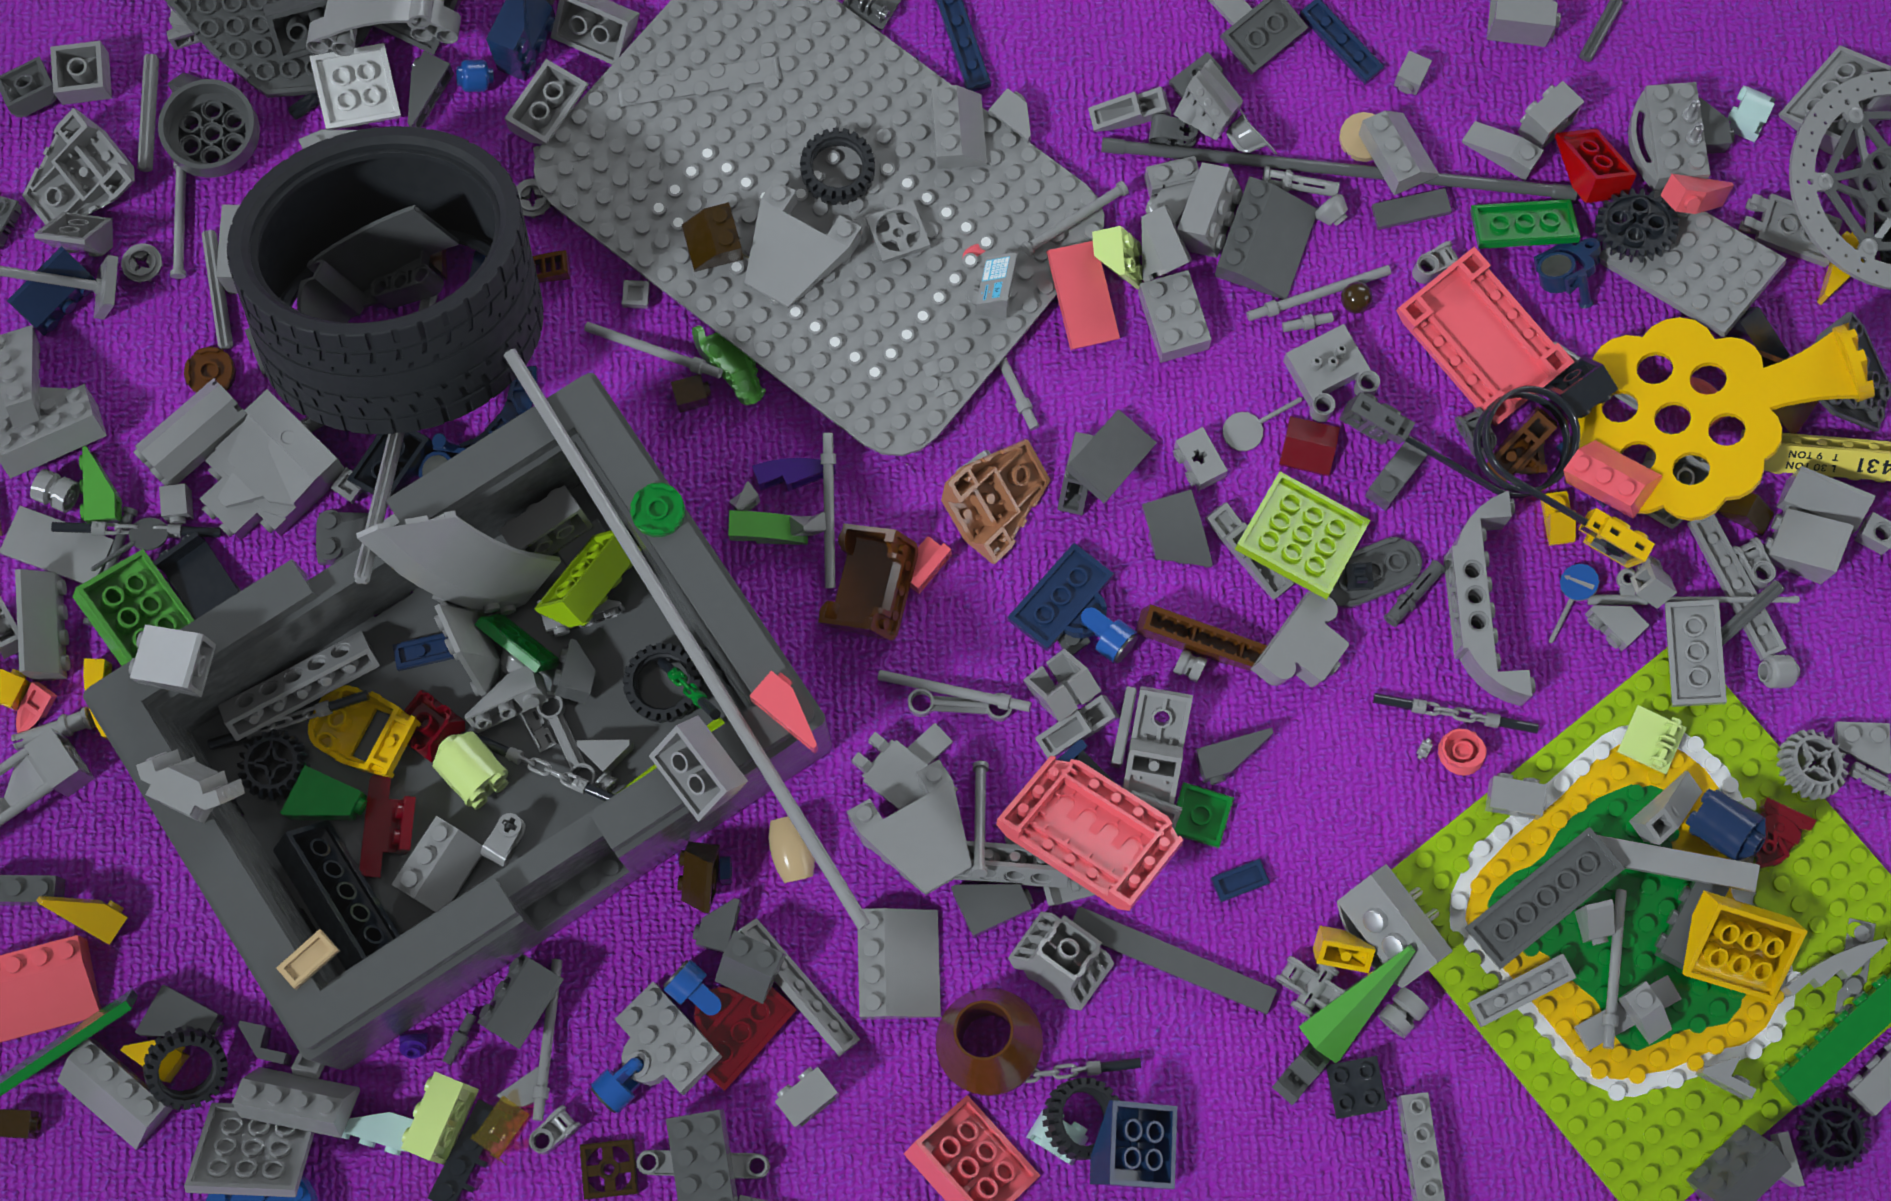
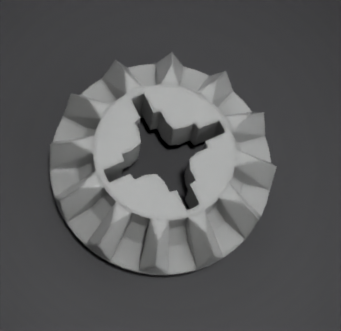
M536 179L524 180L516 186L524 216L535 218L538 215H544L545 211L551 208V204L539 192ZM532 190L534 191L536 197L540 198L535 200V204L533 207L530 201L526 200L531 197Z
M136 244L130 247L124 253L121 261L124 274L130 280L137 281L140 284L144 281L151 282L153 277L159 275V270L163 266L161 254L155 247L149 244ZM135 259H137L138 261L146 260L149 268L141 267L139 269V265L137 264Z

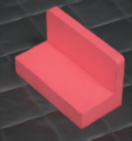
M926 537L918 547V557L910 588L920 594L952 556L951 548L944 543L939 545L931 537Z

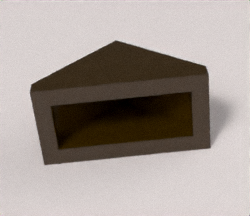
M1753 493L1741 499L1727 500L1716 512L1760 536H1763L1774 515V512L1758 494Z

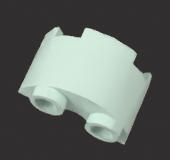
M1743 85L1737 96L1740 104L1738 107L1733 106L1728 119L1731 121L1730 128H1733L1734 134L1755 142L1763 124L1766 123L1772 111L1775 98Z
M1042 1110L1026 1137L1072 1166L1075 1159L1066 1158V1154L1061 1155L1058 1153V1147H1052L1050 1144L1052 1138L1046 1137L1045 1132L1048 1131V1126L1043 1127L1042 1121L1047 1120V1116L1042 1115ZM1063 1120L1065 1130L1075 1143L1085 1146L1089 1139L1085 1135L1087 1129L1076 1122L1070 1125Z

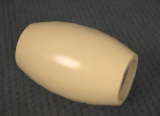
M787 816L771 820L769 846L773 863L783 882L788 883L813 877L815 859L790 818Z

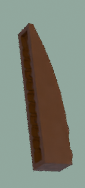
M1152 604L1141 610L1135 630L1138 635L1181 650L1186 649L1193 654L1252 671L1251 667L1267 647L1265 644Z

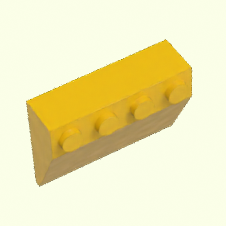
M1703 891L1692 914L1682 974L1774 1002L1808 931L1792 917Z

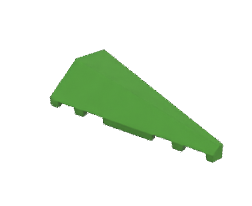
M1411 944L1301 1023L1299 1028L1316 1050L1335 1063L1340 1061L1416 952Z

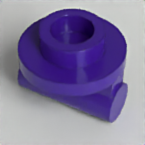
M428 1033L400 1035V1053L410 1059L423 1056L427 1050Z

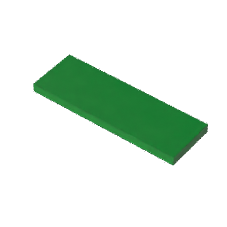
M133 988L1 1075L0 1096L130 1011L138 997Z

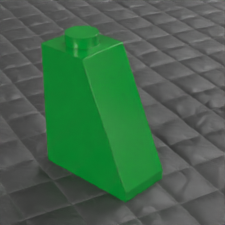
M305 765L280 814L290 820H355L357 815H361L367 805V796L362 791Z

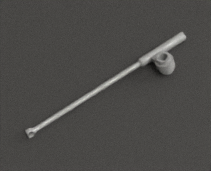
M1630 568L1621 570L1616 576L1619 595H1593L1587 599L1588 605H1647L1648 602L1635 595L1632 582L1626 583L1623 580L1624 575L1632 577L1636 573ZM1799 596L1777 597L1771 603L1795 604L1800 601ZM1671 597L1666 602L1719 599V603H1749L1755 597Z

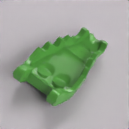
M702 326L693 327L692 335L697 351L708 364L723 369L722 377L734 390L740 403L751 405L760 401L766 389L760 386L759 379L756 376L758 372L755 365L756 362L717 332L706 336Z

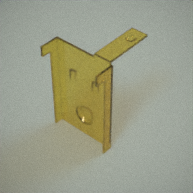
M502 1096L477 1133L473 1134L470 1139L491 1152V1156L507 1165L502 1159L498 1158H500L530 1114L505 1096Z

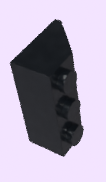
M417 431L404 434L390 497L420 478L419 466L426 455L437 452L433 450L432 440ZM378 434L347 478L348 482L371 498L374 495L388 434Z

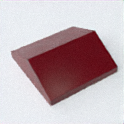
M1290 416L1279 465L1329 477L1340 427Z

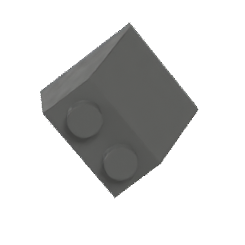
M734 930L723 953L715 981L764 1004L787 955Z

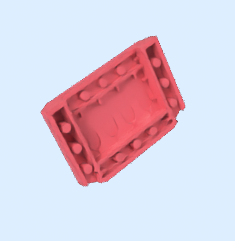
M1050 756L997 818L996 823L1007 838L1110 905L1127 911L1133 908L1183 843L1182 837H1178L1172 827L1173 823L1167 815L1083 762L1073 759L1070 762L1056 760L1055 756Z

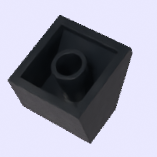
M1585 356L1569 366L1544 387L1566 400L1573 408L1577 418L1587 416L1594 406L1608 401L1613 396L1612 393L1618 390L1604 365Z

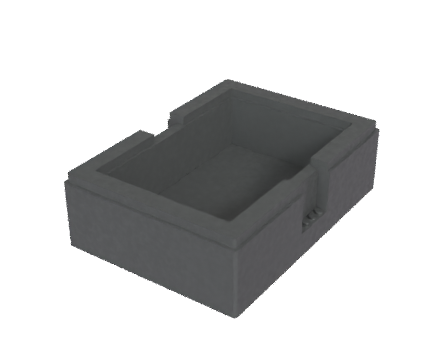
M587 373L546 398L633 540L641 549V553L702 651L706 650V648L710 651L709 653L718 669H722L724 672L722 676L739 705L742 716L783 782L829 753L832 749V743L824 713L686 508L685 518L681 526L673 534L665 537H650L643 534L634 525L630 515V505L635 493L651 483L670 484L598 377L593 373ZM535 406L386 499V502L399 520V523L395 526L405 525V519L428 515L430 520L444 514V512L455 511L456 516L475 529L508 545L498 529L503 527L507 520L524 513L531 504L538 503L546 498L553 489L561 488L565 485L590 522L597 518L606 532L611 530ZM360 548L312 578L291 559L180 629L204 634L216 644L202 697L133 681L130 679L131 674H129L131 661L85 690L83 698L305 1059L340 1070L351 1068L519 957L521 953L524 954L685 848L688 841L694 842L772 790L703 680V692L708 696L709 701L721 712L720 718L725 722V724L711 733L748 782L731 799L699 822L658 768L617 793L654 765L649 755L676 725L697 715L706 726L713 721L703 709L695 705L691 713L688 712L684 718L676 719L675 722H653L639 715L626 699L623 690L624 670L629 665V660L637 655L636 652L640 649H646L648 645L654 646L656 643H670L685 650L634 566L625 570L621 576L622 581L607 594L608 600L620 601L625 607V610L619 612L620 615L613 619L606 620L601 618L595 620V624L586 628L577 626L569 629L570 632L559 637L550 635L546 631L541 614L534 608L538 605L537 601L542 600L567 568L561 558L560 564L525 605L516 608V612L505 615L558 658L562 646L567 647L571 638L577 640L595 668L596 672L591 692L585 704L562 698L566 706L563 715L576 743L577 740L628 739L634 743V749L611 771V776L619 779L617 785L610 791L616 795L607 801H602L587 793L582 794L562 785L560 778L551 774L548 776L539 775L529 770L526 763L521 762L517 765L506 757L491 751L497 761L508 770L506 780L509 783L502 791L498 793L494 791L487 797L488 801L481 808L475 810L473 806L468 807L463 799L446 783L433 768V763L407 745L393 771L394 777L391 778L389 799L402 800L404 796L416 797L410 851L406 854L383 853L380 878L364 876L400 936L347 971L337 955H335L297 990L290 985L276 967L314 935L320 927L282 867L273 849L285 832L326 820H290L280 814L290 795L288 791L286 792V799H280L277 794L276 800L270 801L268 796L265 800H261L258 798V794L253 796L249 793L250 788L243 787L245 794L216 806L203 824L146 796L145 794L151 784L140 780L136 765L160 753L178 749L181 761L195 756L196 762L217 772L225 771L228 783L240 779L238 773L243 771V769L238 768L237 763L243 762L244 759L239 756V753H247L248 749L244 747V744L249 743L252 746L254 741L252 739H245L211 750L208 746V740L230 733L223 721L218 705L361 630L372 647L380 666L345 685L357 687L361 691L367 690L369 693L373 691L380 694L403 711L420 690H424L465 720V714L482 697L481 695L476 697L470 685L472 680L460 660L451 659L404 671H398L396 667L393 644L443 633L434 619V616L438 615L434 606L440 602L432 599L433 594L398 574L377 555L375 556L369 583L366 585L362 583L357 584L354 573ZM557 552L552 555L560 557ZM493 612L492 615L500 614V612ZM493 640L501 657L503 647ZM666 658L675 667H678L683 673L687 675L686 669L681 665V663L673 659ZM659 659L649 662L642 669L638 677L637 687L640 697L645 703L655 708H668L676 705L683 699L685 695L683 693L684 686H676L668 678V674L658 665ZM562 662L554 669L539 672L544 678L546 692L555 693L556 685H552L556 669H561ZM501 671L497 684L507 675L503 671ZM770 671H773L776 675L781 672L792 681L791 687L795 692L818 746V751L815 754L751 701V693ZM322 697L314 700L313 702L293 712H297L315 706L316 703H319ZM549 698L542 705V711L547 716L556 714L560 708L559 700L556 698ZM379 710L376 711L353 755L354 757L366 762L390 717L389 714ZM536 711L532 712L536 720H538L539 717ZM300 714V715H297V716H294V717H291V718H292L293 720H296V719L302 718L303 716H302V714ZM520 714L478 733L507 747L524 751V757L528 759L536 757L550 763L552 769L563 774L571 770L550 722L543 718L545 722L542 726L544 729H549L556 745L542 752H539ZM285 719L275 722V726L284 724ZM310 719L277 730L279 734L287 731L289 737L295 735L298 738V743L302 742L305 745L303 751L308 752L310 757L304 761L311 764L310 768L358 789L368 796L369 780L375 774L359 771L340 763L315 747L308 736ZM465 720V732H461L460 734H464L469 731L477 733L473 729V727ZM546 734L545 737L548 743H551L548 734ZM280 746L279 751L282 752V758L293 761L289 748ZM267 749L260 754L258 759L266 755ZM580 750L585 763L595 769L599 778L604 772ZM273 761V764L271 763L269 768L271 770H274V766L277 767L279 763L277 761ZM534 761L535 766L532 767L545 772L544 768L547 766ZM581 768L575 774L590 782L592 780V772L588 768ZM255 770L259 783L268 785L266 773ZM290 772L284 773L281 777L280 782L283 781L290 774ZM567 776V777H568V780L565 781V782L571 784L570 781H569V776ZM366 808L361 815H357L355 820H329L358 868L360 867ZM506 813L516 814L526 825L525 834L507 866L502 867L482 856L454 900L437 912L430 910L391 885L436 816L456 827L481 845L485 843L501 816ZM508 823L506 826L509 831L517 829L514 823Z

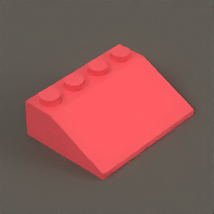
M75 935L0 955V1043L78 1023L101 1010L87 938Z
M968 1095L919 1137L904 1153L908 1160L945 1201H1014L1041 1176Z

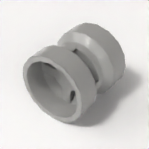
M1183 649L1173 672L1178 675H1187L1189 680L1197 683L1208 659L1201 656L1195 657L1191 651Z

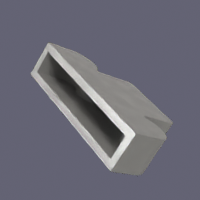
M1310 590L1306 592L1251 667V670L1272 686L1282 685L1294 674L1310 687H1315L1321 683L1328 674L1332 676L1341 665L1338 660L1349 646V643L1326 625L1338 613L1334 600L1330 597L1326 600Z

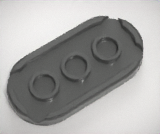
M1390 537L1354 551L1347 564L1372 562L1373 590L1347 591L1344 568L1329 597L1334 600L1337 606L1354 608L1411 585L1417 579L1422 566V557L1418 548L1410 541L1399 537Z

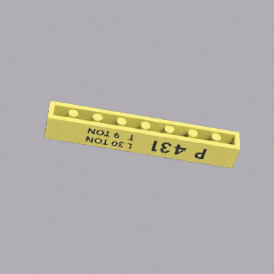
M1742 430L1740 440L1743 438L1746 430ZM1782 433L1781 445L1776 454L1764 463V471H1770L1774 474L1794 473L1803 466L1831 478L1845 477L1850 480L1870 479L1876 482L1891 481V442Z

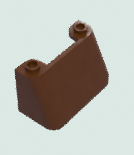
M843 523L838 543L841 550L847 554L836 600L835 602L826 601L821 606L818 623L827 627L892 641L897 637L911 585L910 582L912 581L918 557V546L915 541L895 529Z

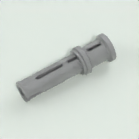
M1265 166L1262 181L1274 184L1286 192H1289L1291 189L1332 197L1338 194L1339 182L1293 175L1291 170H1286L1285 172L1272 170L1269 166ZM1271 177L1279 178L1281 181L1271 180ZM1303 183L1323 186L1324 188L1321 189L1316 187L1303 185Z
M83 707L80 712L71 715H60L57 721L12 734L11 740L19 741L23 739V741L13 744L14 748L18 751L49 728H53L65 737L73 736L74 732L86 728L88 730L94 729L95 723L89 708Z

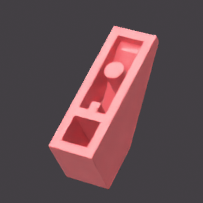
M1671 174L1661 196L1676 212L1698 214L1722 207L1734 184L1726 181Z
M770 671L751 693V701L815 754L818 751V746L795 692L791 687L792 681L781 672L776 675L773 671Z

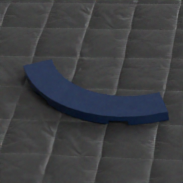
M527 366L529 372L531 373V375L537 383V366ZM518 378L510 383L507 401L500 414L496 416L479 436L459 444L462 448L472 446L532 408L533 402Z

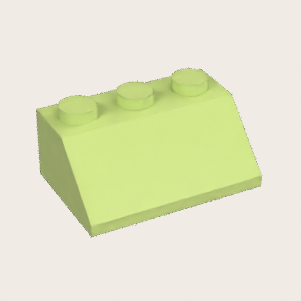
M434 1072L433 1076H430L425 1084L424 1091L426 1092L422 1101L418 1102L414 1109V1120L402 1136L403 1144L401 1149L426 1160L445 1165L479 1089Z

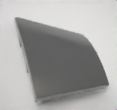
M1192 490L1142 504L1141 507L1149 528L1148 538L1156 560L1175 561L1186 565L1194 564L1204 566L1205 568L1213 567Z

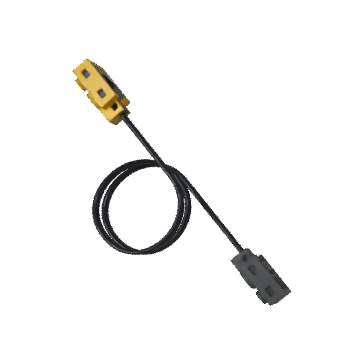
M1537 386L1515 388L1493 401L1483 411L1476 424L1473 449L1477 463L1484 474L1503 489L1411 437L1409 433L1415 422L1401 415V412L1386 403H1378V399L1369 393L1363 394L1360 392L1348 401L1339 417V420L1382 445L1386 443L1387 439L1392 440L1398 445L1406 441L1497 495L1506 492V490L1511 491L1509 492L1510 498H1525L1533 495L1581 523L1578 530L1587 534L1583 543L1626 568L1646 562L1655 543L1648 540L1649 537L1645 533L1631 530L1629 524L1617 517H1611L1597 508L1588 511L1586 516L1583 517L1541 492L1564 476L1563 470L1579 449L1581 438L1579 421L1573 408L1561 396L1548 389ZM1533 393H1537V394L1543 395V396H1545V397H1547V398L1553 400V401H1554L1555 403H1557V404L1565 411V413L1567 414V416H1568V418H1569V420H1570V423H1571V426H1572V432H1573V441H1572V448H1571V451H1570V455H1569V450H1570V431H1569V427H1568V424H1567V421H1566L1565 417L1563 416V414L1561 413V411H1560L1554 404H1552V403H1551L1550 401H1548L1547 399H1545V398H1543V397H1541V396H1539V395L1533 394ZM1524 398L1542 405L1553 414L1561 428L1563 447L1560 460L1552 475L1538 487H1532L1510 474L1501 466L1492 451L1490 443L1492 419L1499 406L1507 399ZM1482 427H1483V432H1482L1483 448H1484L1485 455H1486V457H1487V459H1488L1490 465L1494 468V470H1495L1500 476H1502L1504 479H1506L1507 481L1511 482L1512 484H1510V483H1508V482L1502 480L1500 477H1498V476L1489 468V466L1487 465V463H1486V461H1485V459H1484V457H1483L1482 450H1481V431H1482Z

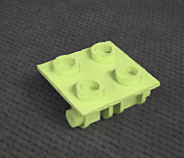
M1637 705L1617 752L1666 775L1687 727L1681 725L1682 721L1680 719L1672 717L1669 720Z

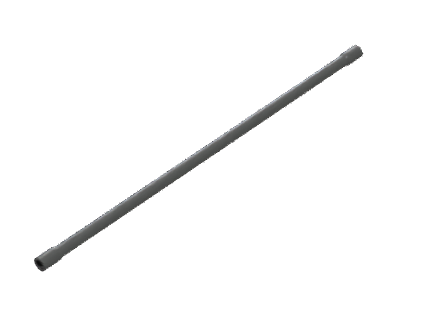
M1104 137L1102 139V153L1134 154L1173 159L1195 156L1196 161L1262 168L1269 166L1271 169L1385 180L1377 166L1131 142L1124 139ZM1439 173L1437 177L1422 183L1546 196L1553 199H1571L1573 201L1577 197V192L1572 188V185L1556 183L1544 184Z

